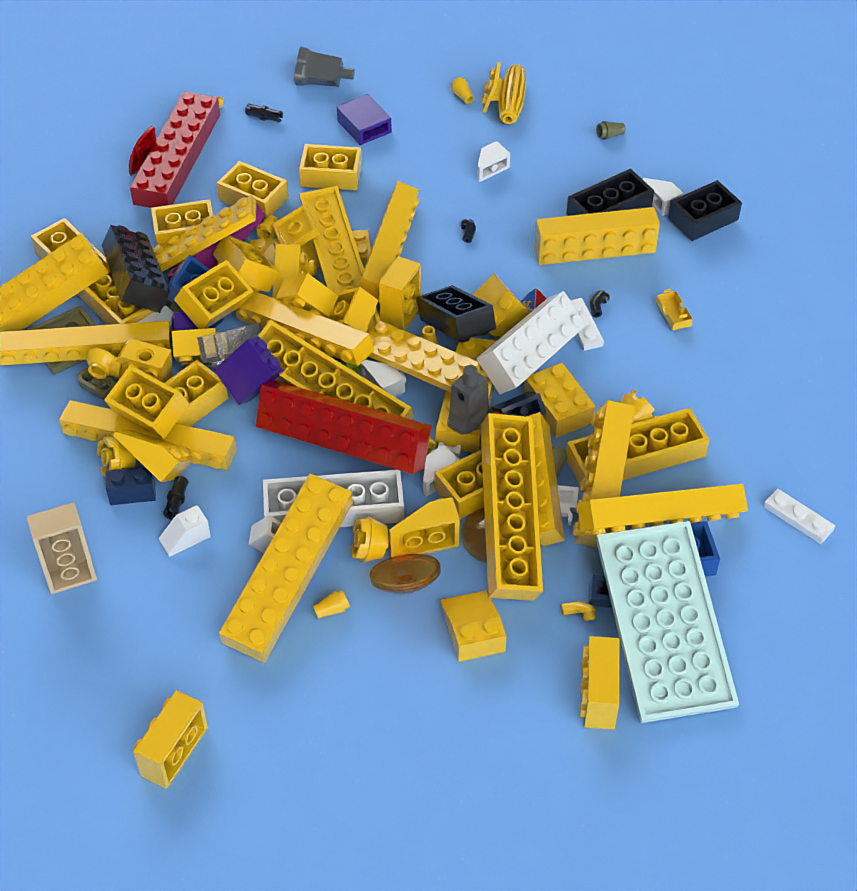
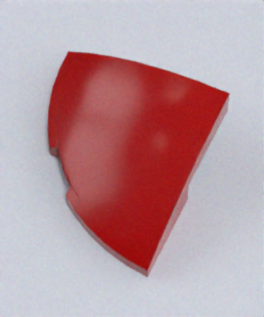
M153 126L149 127L140 136L133 148L129 160V174L131 176L140 170L156 141L155 128Z

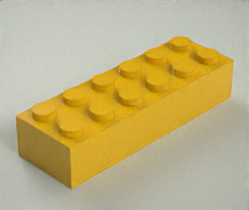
M654 207L536 219L534 250L539 265L656 253L660 222Z
M80 233L0 286V332L22 331L109 273L83 233Z
M472 337L467 342H458L456 353L478 361L476 358L496 341ZM481 367L478 373L488 378V402L490 408L494 385ZM446 391L436 427V447H438L439 442H444L445 446L456 447L461 445V451L475 453L481 448V429L461 435L448 427L447 420L450 413L451 393Z
M607 400L603 406L599 407L598 412L594 413L591 426H594V432L588 440V448H591L584 463V469L587 472L586 478L583 477L581 481L580 491H583L582 500L579 499L578 503L594 499L620 497L635 406ZM578 518V522L574 523L572 535L575 536L574 543L598 548L596 542L597 535H591V531L581 532L580 520ZM611 528L605 529L606 533H612Z
M691 408L632 424L623 480L706 457L709 438ZM590 436L567 442L566 455L568 458L566 461L579 485H581L583 477L586 478L587 470L584 469L586 457L590 455L591 448H588Z

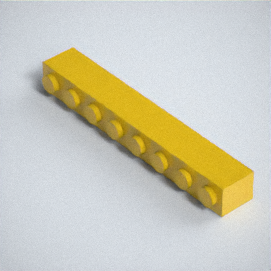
M397 181L357 286L367 291L377 300L379 298L378 281L381 276L386 274L390 263H393L396 257L400 256L403 249L401 245L404 244L408 234L406 233L412 223L410 221H412L416 212L414 209H416L420 200L417 198L418 189L400 181Z
M256 291L252 293L244 305L235 310L237 318L242 322L264 329L267 323L272 320L323 353L359 366L374 351L368 333L291 304H283L280 300Z
M155 321L0 332V365L86 360L87 352L94 348L103 349L118 357L123 346L130 338L170 349L172 354L170 322Z
M72 400L69 401L59 419L63 434L85 438L90 441L99 442V440H104L103 437H108L110 434L113 435L117 431L130 430L161 439L115 413L112 409ZM175 424L164 439L165 441L184 446L190 452L189 456L193 459L192 464L210 466L214 469L228 470L237 451L235 436Z
M744 484L594 499L577 503L581 532L591 531V535L606 533L605 529L610 528L612 533L626 531L625 527L631 526V530L645 528V524H650V527L665 525L664 522L673 524L684 522L683 520L687 519L690 523L702 522L704 517H707V521L720 520L721 515H725L726 519L738 518L739 513L748 511Z

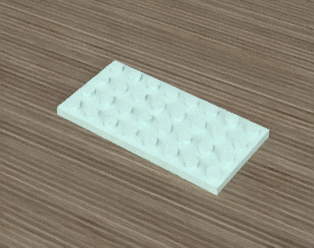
M690 521L597 535L596 542L640 723L737 708L739 701Z

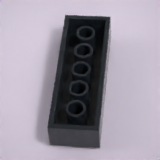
M110 225L102 243V248L120 301L160 313L170 291L148 236L139 231L136 233L129 231L121 225Z

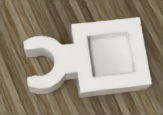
M557 485L561 516L567 517L568 525L571 526L573 522L571 511L576 512L579 487Z

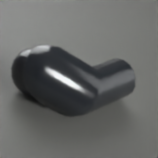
M463 219L461 228L465 229L462 240L471 243L476 226L472 219Z
M604 290L597 291L589 302L592 316L595 318L602 315L601 303L605 304L610 299L609 294Z

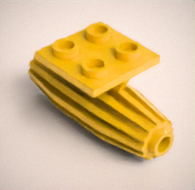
M497 62L496 67L491 68L489 82L486 81L483 89L484 94L481 104L484 105L482 112L486 113L490 101H498L499 118L505 124L510 125L517 121L524 105L526 92L525 70L520 65H510L502 80L499 78L501 62Z

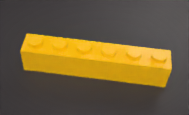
M539 412L526 417H532L539 533L540 544L544 547L565 541L550 426Z

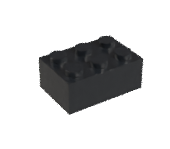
M716 180L671 200L668 219L691 241H694L738 221L742 202Z

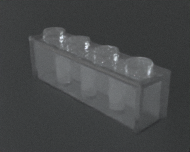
M261 322L197 337L202 363L211 362L212 366L220 365L247 339L257 337L263 330Z

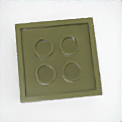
M80 305L28 330L96 325ZM85 360L44 363L55 375Z

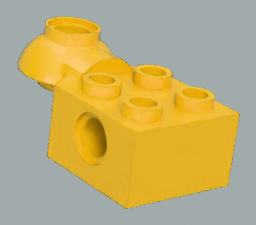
M130 338L123 346L118 357L98 348L90 349L87 352L88 372L97 379H104L106 376L120 379L130 365L163 383L173 377L171 350Z

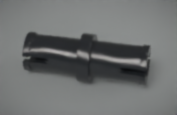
M248 103L247 107H250V109L245 108L246 115L259 117L260 120H272L280 123L282 119L279 118H283L282 111L270 109L265 105L261 107Z
M179 476L175 477L172 490L167 494L168 501L163 511V515L167 519H172V515L174 518L185 501L184 494L189 481L183 476H180V480Z

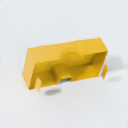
M671 288L664 290V294L657 295L656 304L672 331L692 326L693 318L686 307L682 308L683 302L676 291L669 292L672 290Z

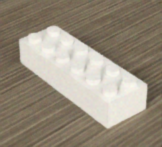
M562 291L547 298L476 359L498 393L503 394L517 388L586 325L566 293Z
M400 470L318 476L352 491L353 504L340 527L354 526L356 519L366 518L367 516L383 524L399 523L404 520V500ZM308 476L263 480L264 518L271 515L282 522Z

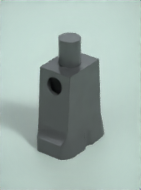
M300 46L294 72L295 85L314 84L339 87L341 78L354 79L355 69L343 67L342 58L312 52L308 48Z
M466 365L463 368V375L451 386L450 413L447 425L461 435L481 429L480 425L489 413L488 378L478 373L474 365Z

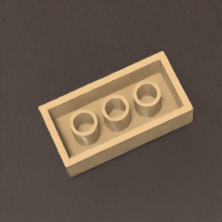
M74 502L26 516L51 594L97 580Z

